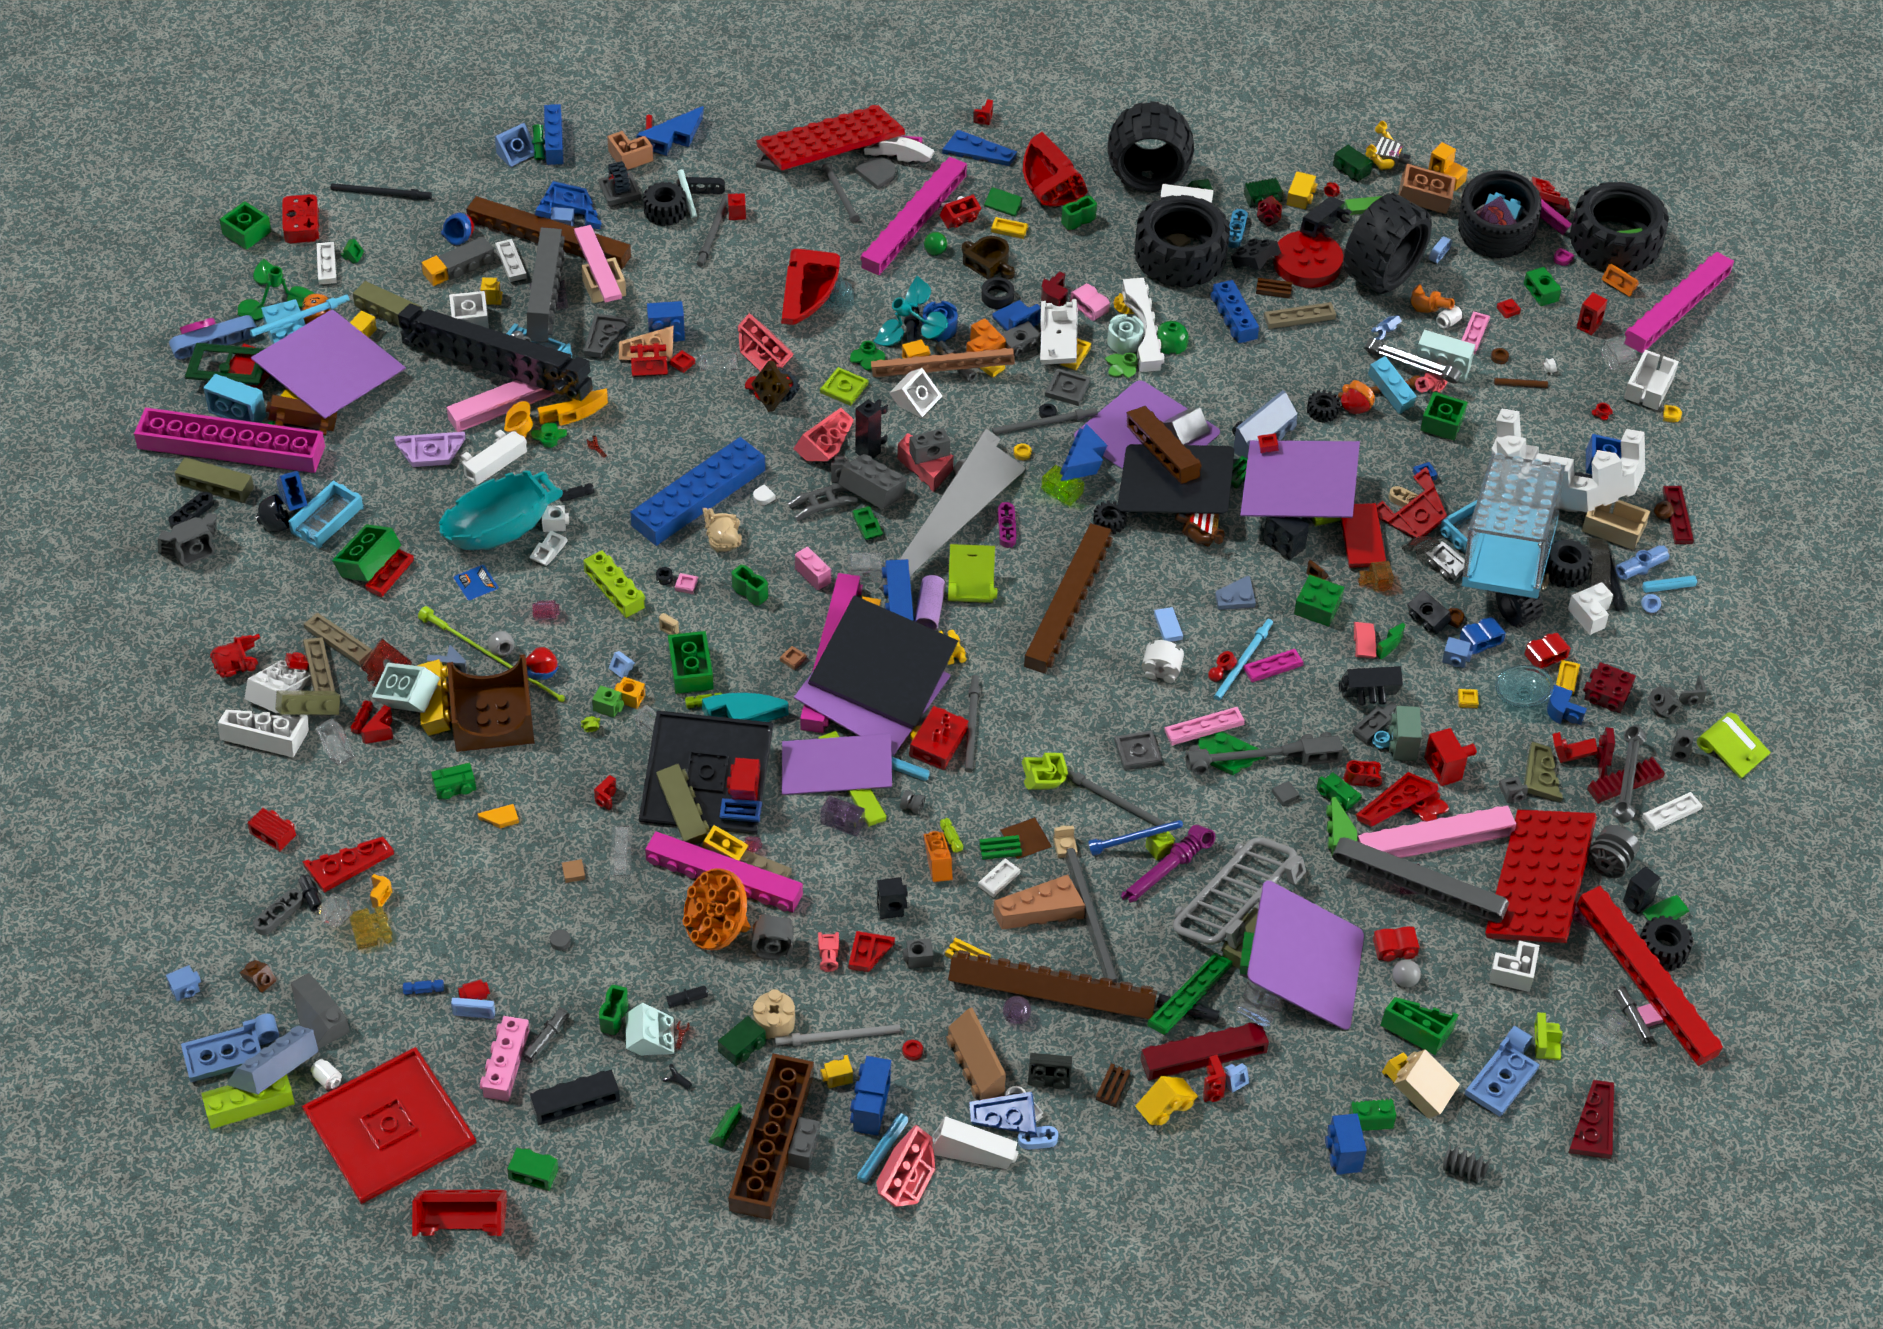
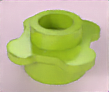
M594 716L586 717L581 721V728L584 729V732L599 730L600 718Z

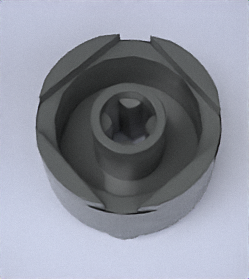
M762 914L760 919L753 924L752 951L754 952L755 950L757 956L765 960H780V956L786 955V958L791 955L794 935L792 920L788 917L782 918Z

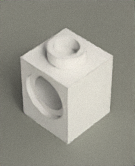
M565 505L547 506L542 516L543 532H550V530L566 531V524H569V513H565Z

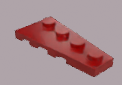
M1407 772L1356 814L1357 821L1373 827L1439 790L1438 784Z
M382 836L360 843L352 849L344 848L339 850V853L329 856L325 854L319 856L320 859L313 861L308 859L302 862L304 868L323 893L394 855V850Z

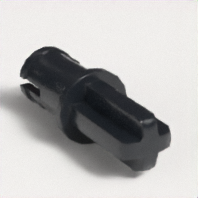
M301 875L298 882L303 891V898L307 900L312 912L320 910L323 905L317 895L318 889L314 887L309 875Z
M703 985L689 990L685 988L682 992L667 995L666 999L669 1009L686 1003L690 1005V1002L707 998L708 991L706 986Z

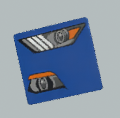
M484 565L453 577L467 600H472L499 588Z

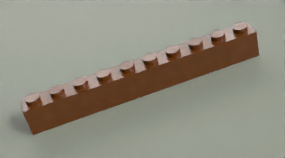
M475 196L466 209L467 215L471 217L474 224L530 240L534 243L539 242L541 227L562 229V236H565L563 247L565 253L585 258L574 233L576 227L536 216L535 214ZM595 233L605 258H616L622 270L631 258L630 244Z
M1090 523L1025 654L1024 667L1046 674L1048 668H1052L1055 661L1054 655L1059 654L1062 645L1061 641L1066 640L1067 629L1072 627L1074 623V614L1079 613L1081 608L1080 602L1086 599L1087 588H1091L1093 584V575L1098 574L1100 561L1105 560L1106 549L1112 545L1111 529Z
M963 950L954 952L952 955L948 981L1150 1019L1154 1014L1157 991L1153 990V987L1142 985L1140 988L1133 986L1130 982L1114 983L1109 978L1093 979L1088 974H1080L1078 976L1071 974L1072 972L1067 970H1059L1057 972L1052 971L1047 966L1036 968L1031 967V964L1026 962L1015 964L1010 963L1011 961L1005 958L994 960L984 954L973 956L970 955V952Z

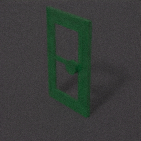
M196 343L185 379L210 381L217 374L243 384L259 385L264 369L257 363H255L251 375L227 372L230 371L229 364L233 354L256 355L265 348ZM204 351L229 353L226 363L219 365L220 372L198 370Z

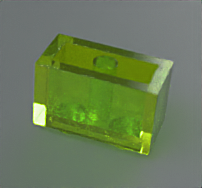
M1055 464L1042 476L1041 489L1045 493L1056 497L1060 502L1071 506L1083 495L1084 481L1079 478L1061 481L1063 475L1059 473L1062 468Z

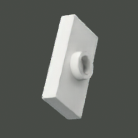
M1004 859L978 882V887L994 898L1020 874V869L1007 859Z

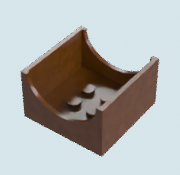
M525 654L519 656L518 662L511 669L489 676L469 675L459 671L453 662H447L451 719L456 752L535 744Z

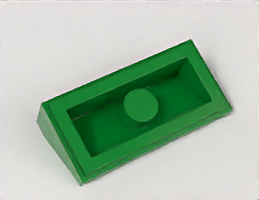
M992 187L984 206L1015 217L1022 207V197Z
M738 1103L727 1110L710 1137L709 1143L720 1148L725 1145L742 1117L741 1104Z

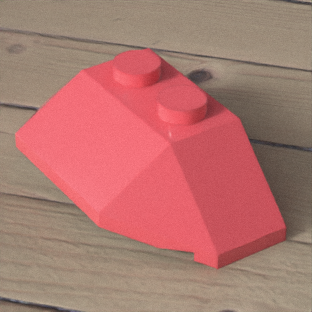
M750 313L738 325L740 353L759 371L763 369L768 361H774L778 368H782L794 355L781 340Z
M915 1125L894 1147L876 1181L878 1194L894 1207L918 1204L935 1171L932 1147L933 1138L919 1126Z

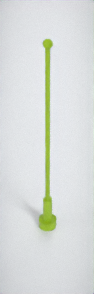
M428 606L422 607L419 611L418 619L424 623L430 621L443 630L447 629L509 669L513 667L449 627L448 623L433 615L434 611ZM528 677L530 682L556 697L559 702L565 701L564 695H559L538 681Z

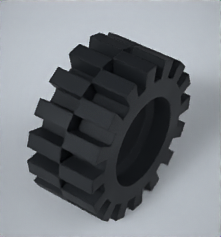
M1320 390L1316 393L1313 392L1312 396H1309L1307 404L1309 417L1313 416V420L1319 419L1318 422L1324 420V423H1327L1328 419L1330 422L1333 421V418L1336 419L1339 414V397L1336 398L1337 395L1335 393L1331 395V391L1326 393V390H1323L1322 393ZM1318 405H1327L1329 408H1321Z
M1103 501L1101 505L1098 504L1096 506L1093 524L1111 529L1113 534H1116V531L1120 533L1125 528L1127 512L1119 511L1116 501H1113V504L1110 501H1107V504H1105ZM1111 515L1116 517V519L1108 520L1104 516Z

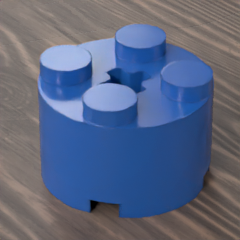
M934 301L927 304L923 309V319L927 320L931 312H941L948 320V326L945 331L933 340L945 342L947 339L952 338L956 334L958 327L956 307L947 301H941V303H935Z

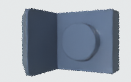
M449 645L447 656H427V662L440 659L443 666H447V662H453L459 671L467 674L465 659L451 645Z

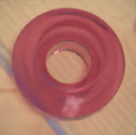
M745 837L744 843L748 844L746 850L758 852L762 848L763 844L759 837Z

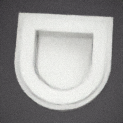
M765 485L760 486L753 493V499L759 505H766L776 499L775 494Z

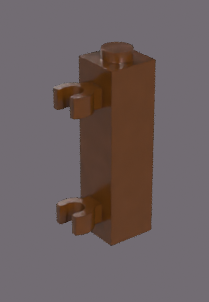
M272 395L271 402L267 401L266 412L269 413L268 420L275 421V425L283 426V423L316 428L322 431L324 436H326L327 431L334 432L337 412L324 419L299 399Z

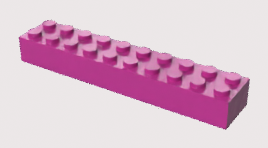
M146 407L134 432L137 449L311 473L316 472L325 448L322 431Z

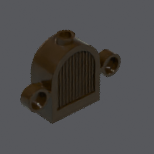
M986 236L975 243L971 241L962 243L963 265L987 280L993 278L999 272H1001L1002 278L1012 279L1015 276L1014 267L1008 265L1009 244L1005 239L997 236Z

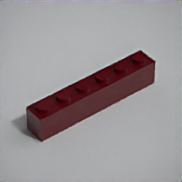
M1250 1022L1235 1028L1228 1027L1218 1032H1208L1201 1036H1190L1184 1040L1169 1041L1158 1046H1148L1142 1049L1140 1061L1146 1077L1150 1081L1161 1076L1167 1077L1205 1068L1209 1065V1057L1218 1055L1222 1064L1267 1053L1269 1041L1263 1026Z

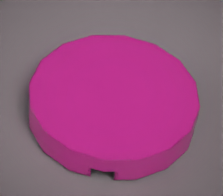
M209 318L180 327L181 334L215 325L216 323L214 318Z

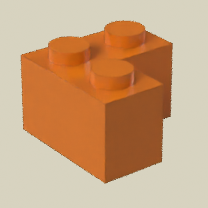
M982 319L971 325V341L967 342L966 352L1000 350L1005 348L1006 339L986 319Z

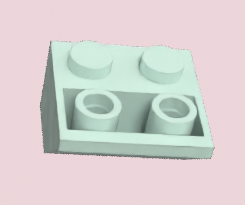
M644 1003L626 1013V1049L641 1056L673 1054L674 1018Z

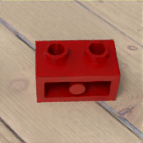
M973 194L945 204L940 217L947 229L951 227L957 228L965 222L971 223L975 221L982 208Z

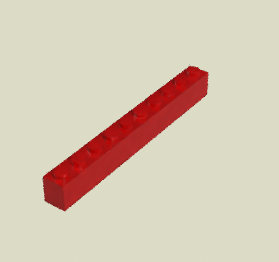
M1600 885L1582 894L1576 906L1652 1007L1662 1017L1665 1024L1697 1066H1700L1717 1057L1723 1048L1720 1039L1712 1033L1707 1022L1697 1013L1695 1006L1687 1000L1682 989L1677 987L1669 972L1664 970L1658 958L1648 949L1646 942L1636 933L1634 926L1626 920L1621 909L1613 903L1609 893L1604 891Z

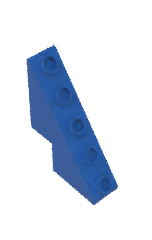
M704 107L696 108L650 129L641 131L637 134L636 138L646 136L652 144L653 152L666 156L673 143L689 147L703 119Z
M1085 424L1083 429L1079 428L1059 473L1063 475L1061 481L1097 474L1103 462L1102 457L1108 445L1087 424Z

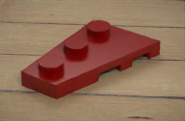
M1532 176L1531 182L1537 187L1542 200L1564 206L1566 199L1560 197V192L1554 191L1555 187L1549 181Z

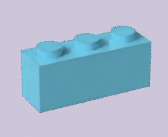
M1386 356L1370 365L1368 375L1399 414L1414 406L1417 396Z

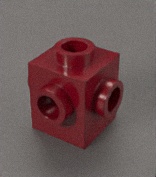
M1272 195L1258 203L1257 217L1259 221L1263 222L1266 226H1270L1281 220L1282 205Z

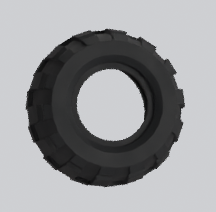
M1154 101L1134 104V107L1125 109L1111 128L1108 136L1107 150L1109 162L1116 176L1126 186H1131L1141 192H1160L1162 184L1175 185L1188 172L1194 155L1193 133L1181 112H1176L1174 107L1168 104L1163 105ZM1147 139L1166 142L1163 146L1154 149L1142 148L1136 144ZM1142 171H1152L1154 174L1150 179L1142 176Z

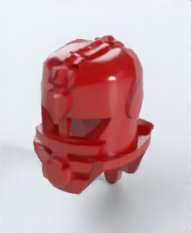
M260 635L234 637L233 643L215 647L211 651L210 658H212L216 673L220 677L225 678L236 675V671H241L242 673L246 670L249 672L254 671L258 661L256 658L246 657L245 652L255 646L254 642L260 639Z

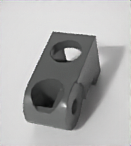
M1677 729L1676 736L1671 743V760L1688 762L1694 731ZM1676 752H1684L1685 755H1684V756H1678V755H1676L1675 753H1676Z

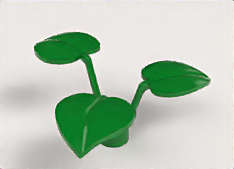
M263 259L256 266L253 273L255 282L261 285L267 284L262 301L259 303L254 299L243 300L238 305L237 315L239 317L249 315L254 321L263 319L261 308L265 307L263 305L270 286L279 287L282 284L285 293L288 294L287 301L296 299L299 308H303L305 297L315 293L300 286H294L289 291L285 279H283L282 268L274 266L266 259Z

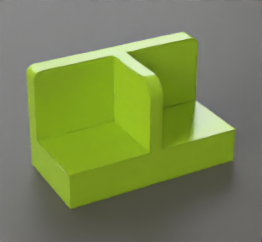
M1537 1012L1534 1022L1535 1058L1560 1060V1042L1563 1036V1032L1560 1031V1025L1558 1023H1547L1546 1013Z

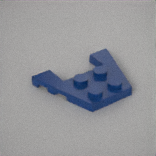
M555 181L551 183L535 211L536 216L550 219L551 207L574 209V214L585 215V226L591 225L594 229H600L602 225L601 221L597 218L596 210H593V203L586 188Z

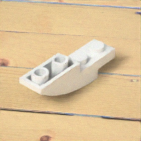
M900 136L871 144L864 148L865 155H897L898 161L927 162L934 155V150L928 146Z

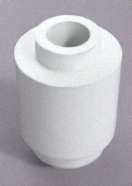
M1454 305L1452 310L1445 309L1440 312L1436 318L1438 326L1445 329L1457 323L1462 318L1461 309Z
M320 1059L312 1065V1076L326 1090L335 1089L340 1085L342 1074L328 1061Z

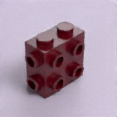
M1600 662L1597 669H1592L1589 677L1592 679L1591 682L1587 681L1583 689V692L1586 693L1584 700L1621 714L1633 688L1636 675Z

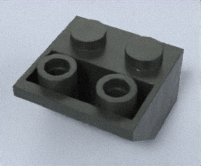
M1030 1053L1028 1085H1033L1037 1088L1046 1086L1054 1087L1058 1090L1070 1089L1072 1056Z

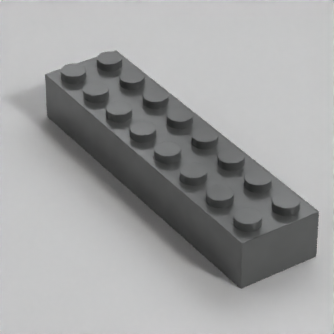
M542 227L540 229L527 309V336L531 341L548 342L549 335H553V325L551 324H554L556 303L558 302L565 253L563 250L565 236H562V229Z

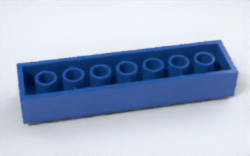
M737 438L630 511L631 526L657 546L702 515L703 508H712L764 472L765 456L743 438Z

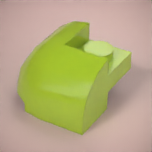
M1044 753L1042 757H1024L1022 760L1026 776L1024 784L1029 790L1057 788L1065 781L1068 775L1063 753Z

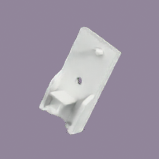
M1072 299V302H1067L1064 306H1055L1052 303L1041 301V365L1076 363L1078 320L1076 299Z

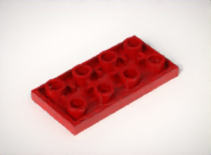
M1376 503L1354 504L1353 518H1340L1349 568L1385 567L1387 562Z

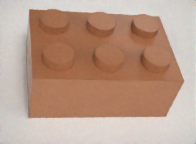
M1407 164L1401 177L1398 195L1419 207L1446 214L1453 198L1456 177Z

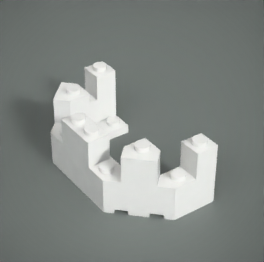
M1501 409L1496 419L1497 438L1491 448L1493 471L1501 477L1504 485L1513 492L1516 500L1588 512L1595 510L1596 506L1602 504L1606 506L1618 501V498L1626 495L1629 497L1636 493L1645 472L1644 432L1626 429L1621 440V459L1616 453L1597 450L1592 461V478L1574 476V459L1540 454L1539 447L1526 445V438L1521 437L1519 411Z

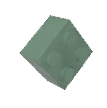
M1396 706L1395 713H1392L1388 734L1392 737V741L1389 743V752H1393V760L1417 761L1422 739L1420 707Z

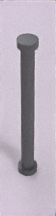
M831 163L823 164L822 170L827 173L849 214L850 221L852 223L859 221L860 216L854 211L837 180Z

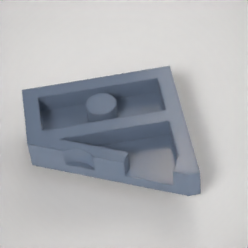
M1246 576L1215 592L1218 610L1254 608L1256 605L1250 576Z

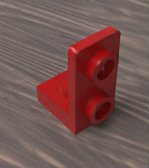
M1560 732L1552 734L1560 763L1598 754L1595 738L1568 744L1566 739H1562Z

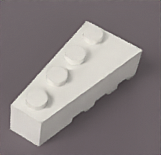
M225 710L218 722L220 740L289 757L295 756L309 731L307 714H300V717H294L291 714L277 716L270 715V712L252 714V711Z

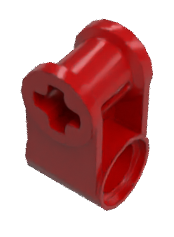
M1351 760L1347 763L1343 779L1349 785L1378 787L1382 784V777L1380 776L1381 764L1376 761Z

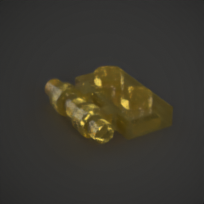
M376 907L373 914L369 913L368 908L348 913L358 950L378 945L377 938L379 937L383 938L385 943L392 942V930L387 924L388 917L383 907ZM373 923H378L380 927L374 929Z

